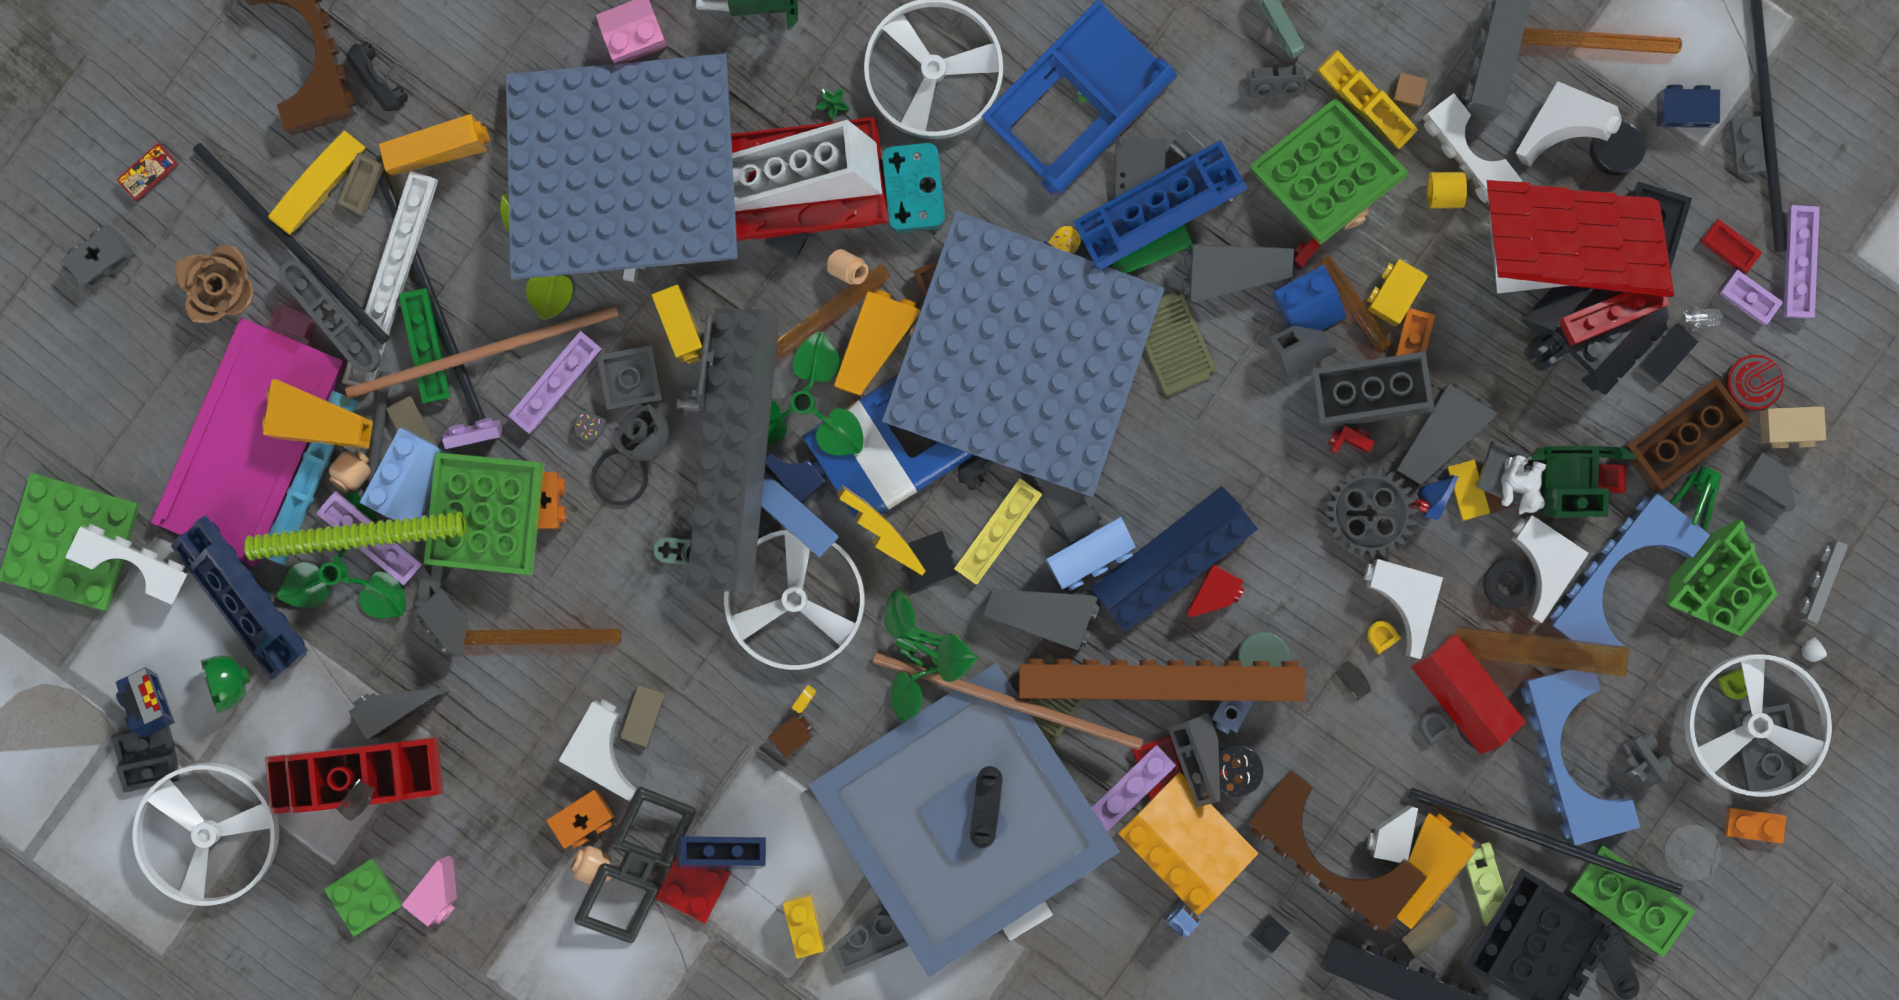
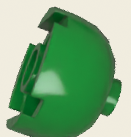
M220 655L201 660L202 669L205 670L206 674L205 680L214 707H216V712L220 713L237 706L246 694L245 684L250 683L246 667L240 668L236 660L229 656Z

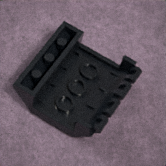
M1578 286L1552 287L1520 321L1540 340L1548 334L1554 337L1589 372L1581 381L1592 391L1599 390L1602 394L1606 395L1619 382L1617 377L1622 378L1636 363L1635 359L1639 360L1653 345L1652 341H1657L1668 329L1666 321L1669 319L1667 307L1570 346L1558 321L1563 317L1624 292Z
M1521 868L1464 967L1520 1000H1570L1568 999L1570 994L1579 998L1590 979L1582 974L1584 969L1591 973L1594 972L1604 953L1597 950L1598 945L1600 944L1608 948L1617 931L1609 927L1612 922L1607 918L1588 909Z

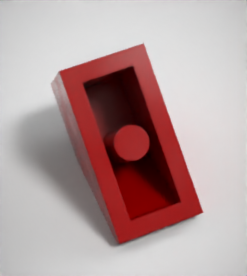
M1212 565L1185 615L1194 617L1230 606L1232 602L1237 603L1244 592V588L1241 587L1243 580Z

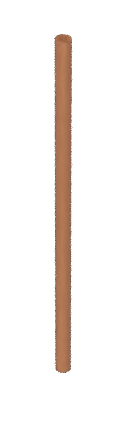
M616 306L350 386L345 388L348 399L609 320L619 315Z
M876 653L873 659L874 664L895 671L906 672L911 676L927 670L926 668ZM938 672L920 677V679L1138 750L1142 747L1144 739L959 679L953 682H946L940 677Z

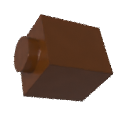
M796 714L768 737L783 756L787 758L813 737L810 731L814 728L805 716L799 718Z

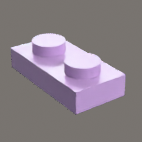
M1735 270L1718 293L1763 326L1769 323L1783 303L1739 270Z
M491 418L478 420L475 422V425L465 427L464 424L451 426L442 438L444 448L449 449L499 438L502 433V426L500 420L492 421Z

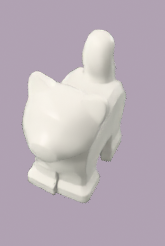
M1517 455L1505 460V472L1501 478L1502 505L1509 506L1511 504L1513 492L1521 493L1523 496L1520 502L1519 514L1525 512L1534 513L1544 508L1545 505L1539 490L1542 484L1541 474L1545 470L1546 465L1540 462H1533V467L1526 466V469H1524V465L1528 463L1529 459Z

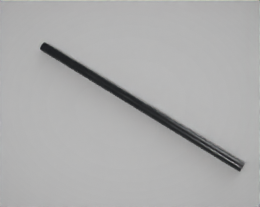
M1750 0L1775 252L1786 251L1763 7L1762 0Z
M198 143L193 148V151L301 262L307 265L318 280L381 345L386 343L390 337L291 235L268 218L270 213L202 143Z
M384 168L378 183L394 220L399 202ZM416 249L412 267L421 289H428L435 324L448 356L459 354L418 249ZM461 364L453 367L475 422L486 419L465 365Z
M1411 787L1408 798L1671 893L1680 895L1682 892L1683 884Z

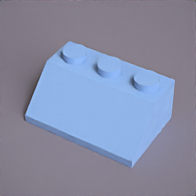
M399 428L360 503L393 520L399 518L403 521L407 517L410 520L413 517L421 519L430 505L435 452L452 453L407 429Z
M1120 517L1049 557L1045 562L1061 590L1067 587L1071 591L1084 584L1082 578L1092 573L1093 577H1096L1107 571L1106 564L1116 559L1119 564L1133 556L1131 550L1136 547Z

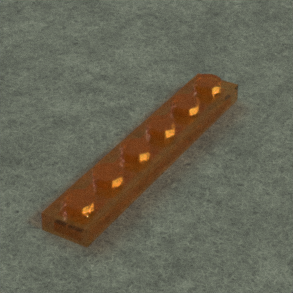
M1465 626L1456 627V634L1475 658L1626 677L1629 647Z

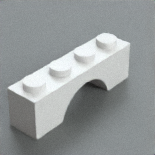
M1453 93L1423 117L1425 121L1424 127L1431 136H1437L1442 143L1441 149L1448 158H1454L1459 165V172L1465 173L1466 180L1472 181L1476 187L1475 192L1484 203H1489L1486 180L1522 182V180L1506 159L1486 161L1472 153L1465 139V127L1471 114Z
M89 524L88 528L85 526L79 528L65 558L90 569L96 568L108 559L120 558L134 563L143 573L146 583V594L171 605L175 603L189 574L183 571L184 565L170 559L168 563L158 560L159 554L144 547L140 552L130 547L131 541L120 536L111 539L104 535L106 530L93 524Z

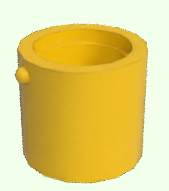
M1464 172L1429 173L1427 180V203L1429 209L1465 207L1467 181Z

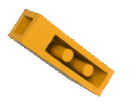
M472 114L380 143L379 147L385 171L392 176L487 152L486 143L490 142L486 126H483L481 121H477Z
M875 289L874 293L867 292L834 384L836 389L858 397L864 395L907 336L910 329L917 322L921 311L916 308L917 303L907 299H901V302L890 299L891 294Z
M271 379V385L266 394L268 401L267 411L262 420L263 435L274 439L369 449L373 425L372 420L287 383Z
M1431 813L1428 814L1409 858L1410 863L1428 876L1397 916L1410 929H1414L1477 851L1472 846L1475 841L1463 831L1459 835L1450 829L1452 823L1440 813L1436 817Z

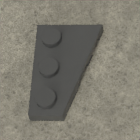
M881 903L834 944L832 950L842 974L904 949L909 945Z

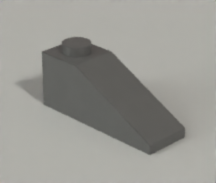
M1209 713L1186 719L1168 727L1196 808L1220 801L1218 737Z

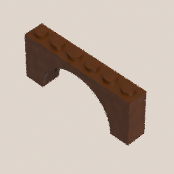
M245 0L250 6L274 3L292 8L305 18L313 33L315 61L309 78L296 94L277 104L284 130L293 136L354 116L355 98L351 90L347 91L344 82L348 80L347 73L343 64H339L336 54L340 52L334 37L330 38L328 28H331V23L327 13L322 12L319 4L323 0Z
M1291 769L1248 823L1253 827L1251 832L1262 841H1265L1267 838L1274 843L1273 850L1283 858L1287 859L1290 856L1298 863L1295 867L1304 875L1309 877L1312 874L1320 880L1318 885L1328 894L1332 895L1335 892L1343 898L1340 903L1349 911L1355 913L1358 910L1366 917L1363 921L1373 930L1378 931L1380 928L1385 932L1428 876L1405 858L1388 873L1369 879L1343 877L1324 867L1309 849L1303 832L1304 806L1314 786Z

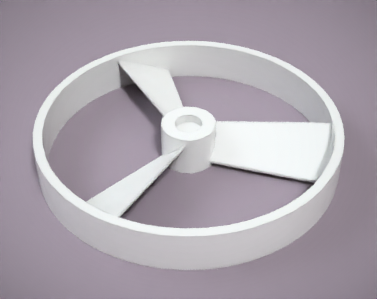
M916 0L895 9L875 29L865 54V81L875 108L892 126L918 138H950L962 134L977 125L983 119L982 115L996 102L1003 78L1002 52L993 30L974 10L952 0ZM925 7H943L956 10L978 23L989 36L992 43L945 59L938 55H930L904 14ZM883 31L888 33L922 64L921 72L924 79L901 123L890 116L878 102L869 78L872 50ZM999 72L996 88L991 99L976 117L954 129L938 132L926 131L935 85L943 80L945 75Z
M782 530L758 539L757 544L759 546L772 538L785 535L788 589L785 590L782 598L732 616L730 592H724L725 614L734 637L754 658L781 669H807L831 660L841 653L852 641L859 629L864 614V585L854 561L842 547L834 542L832 546L846 558L857 578L860 592V607L857 621L853 623L808 601L807 594L802 589L810 549L789 531ZM787 610L791 612L801 611L840 647L819 661L804 665H786L773 662L759 655L746 644L744 639Z
M1749 654L1733 657L1719 663L1699 680L1687 703L1684 727L1686 741L1693 759L1712 781L1732 792L1749 796L1767 797L1783 794L1795 789L1816 772L1829 748L1832 720L1824 693L1805 670L1780 657ZM1765 660L1773 661L1789 668L1810 688L1820 712V740L1774 725L1772 719L1767 714L1762 713ZM1741 662L1751 713L1744 717L1742 726L1698 747L1694 731V718L1697 703L1702 692L1718 673L1735 663ZM1753 738H1766L1807 765L1801 774L1792 781L1778 788L1765 791L1739 789L1715 774L1720 767Z
M197 763L185 766L166 775L146 793L134 818L133 847L143 873L162 893L186 904L198 906L217 905L241 896L256 885L266 874L278 848L279 823L277 814H270L268 794L251 776L225 764ZM192 770L220 771L245 783L257 795L262 804L219 823L212 820H204L170 779L175 775ZM149 803L191 832V839L197 846L180 891L171 887L156 873L145 853L142 825ZM270 828L269 852L262 869L254 880L245 888L230 895L204 898L209 847L215 844L220 839V836Z

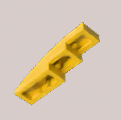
M1334 50L1316 69V72L1334 91L1396 149L1400 150L1418 131L1416 126L1383 90H1378L1362 71L1356 70L1338 50Z
M344 130L301 175L269 214L268 218L291 235L328 199V193L347 176V170L353 165L357 153L365 154L366 147Z
M842 485L837 493L838 498L858 510L855 520L859 525L876 534L872 541L874 546L923 576L925 569L907 542L890 522L867 501Z

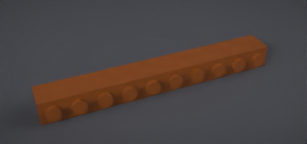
M1026 659V664H1020L1019 698L1304 702L1305 667H1298V661H1281V667H1271L1270 661H1253V666H1241V661H1224V666H1213V661L1196 660V666H1184V660H1167V666L1156 665V660H1139V665H1128V660H1111V665H1099L1098 659H1083V665H1071V659H1054V665L1043 664V659Z

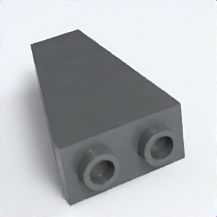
M1190 244L1189 250H1185L1184 266L1188 267V278L1183 280V295H1187V300L1197 302L1290 278L1293 274L1294 249L1290 247Z
M1454 383L1453 386L1450 384L1444 386L1434 402L1435 412L1426 415L1393 472L1415 486L1422 485L1495 418L1497 413L1491 410L1493 406L1481 398L1477 400L1467 395L1469 391Z
M992 589L983 616L1079 650L1080 646L1085 647L1091 631L1086 630L1090 619L1095 621L1100 605L1096 604L1097 597L1090 595Z

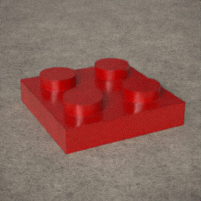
M676 856L655 899L706 924L732 872L727 869L676 868Z

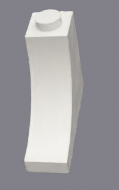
M1557 81L1517 149L1516 155L1521 164L1531 167L1540 154L1560 141L1574 137H1595L1608 141L1612 133L1615 134L1621 125L1622 119L1619 109L1616 105Z
M1531 515L1526 516L1525 519L1521 517L1512 529V532L1515 534L1511 540L1527 555L1535 574V598L1527 618L1535 623H1543L1583 563L1588 552Z
M1379 559L1373 560V563L1368 564L1365 570L1364 580H1367L1366 587L1384 595L1397 608L1404 621L1407 633L1405 656L1421 659L1443 577Z
M604 699L600 703L593 701L559 761L624 799L631 801L637 788L620 771L613 750V736L620 714L615 712L617 708L615 705Z

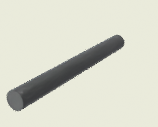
M380 371L379 378L390 375L391 372ZM389 387L377 390L368 463L371 474L367 478V482H371L380 465Z

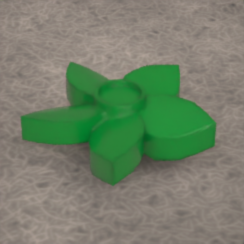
M822 89V96L825 101L820 102L816 109L821 111L828 110V116L832 121L837 116V111L844 112L850 109L847 103L842 101L843 89L835 91L833 95L830 91Z

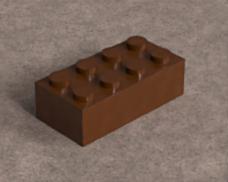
M1714 378L1706 381L1620 447H1625L1636 456V459L1628 460L1653 492L1661 491L1752 422L1719 379Z

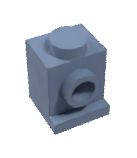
M1219 701L1210 717L1216 722L1214 727L1228 735L1231 730L1237 733L1253 702ZM1229 708H1233L1236 711V716L1233 719H1229L1226 716V711Z

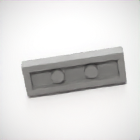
M1832 541L1822 547L1819 554L1821 562L1818 570H1815L1809 579L1808 585L1811 588L1807 597L1805 596L1800 602L1798 608L1800 612L1798 620L1808 624H1818L1847 550V544Z

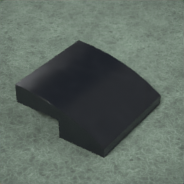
M170 726L145 738L130 730L114 733L111 736L118 759L116 769L124 793L152 787L163 777L179 769ZM175 775L170 780L172 782L179 781L180 775Z

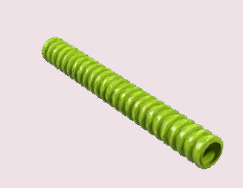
M457 512L456 515L448 513L447 516L442 513L438 517L433 514L430 515V518L424 515L421 519L413 517L412 520L407 517L403 521L398 518L394 522L389 519L386 523L380 520L377 524L372 521L368 525L363 522L359 526L354 523L351 527L345 524L342 528L336 525L333 529L327 526L324 530L319 527L316 531L310 528L307 532L301 529L298 533L292 530L289 534L283 531L281 535L278 532H274L272 536L266 533L263 537L257 534L254 538L252 535H248L244 541V550L246 557L252 561L256 557L259 560L263 559L264 556L268 559L272 558L273 555L277 558L281 557L282 554L287 557L290 553L294 556L298 555L299 552L305 555L308 551L314 554L317 550L322 553L325 549L329 552L333 551L334 548L340 551L343 547L349 550L351 546L355 549H358L360 545L363 548H367L369 544L375 547L378 543L384 546L386 542L389 545H393L395 541L398 544H402L404 540L407 543H411L412 539L420 542L421 538L424 541H429L430 537L433 540H437L439 536L442 539H446L448 535L451 538H455L457 534L459 537H464L466 521L462 512Z

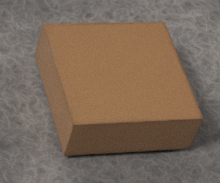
M1400 73L1392 101L1420 108L1428 79Z

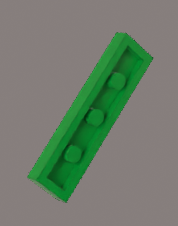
M424 288L399 294L414 367L442 359L443 356L428 289ZM446 369L417 378L423 404L452 398Z

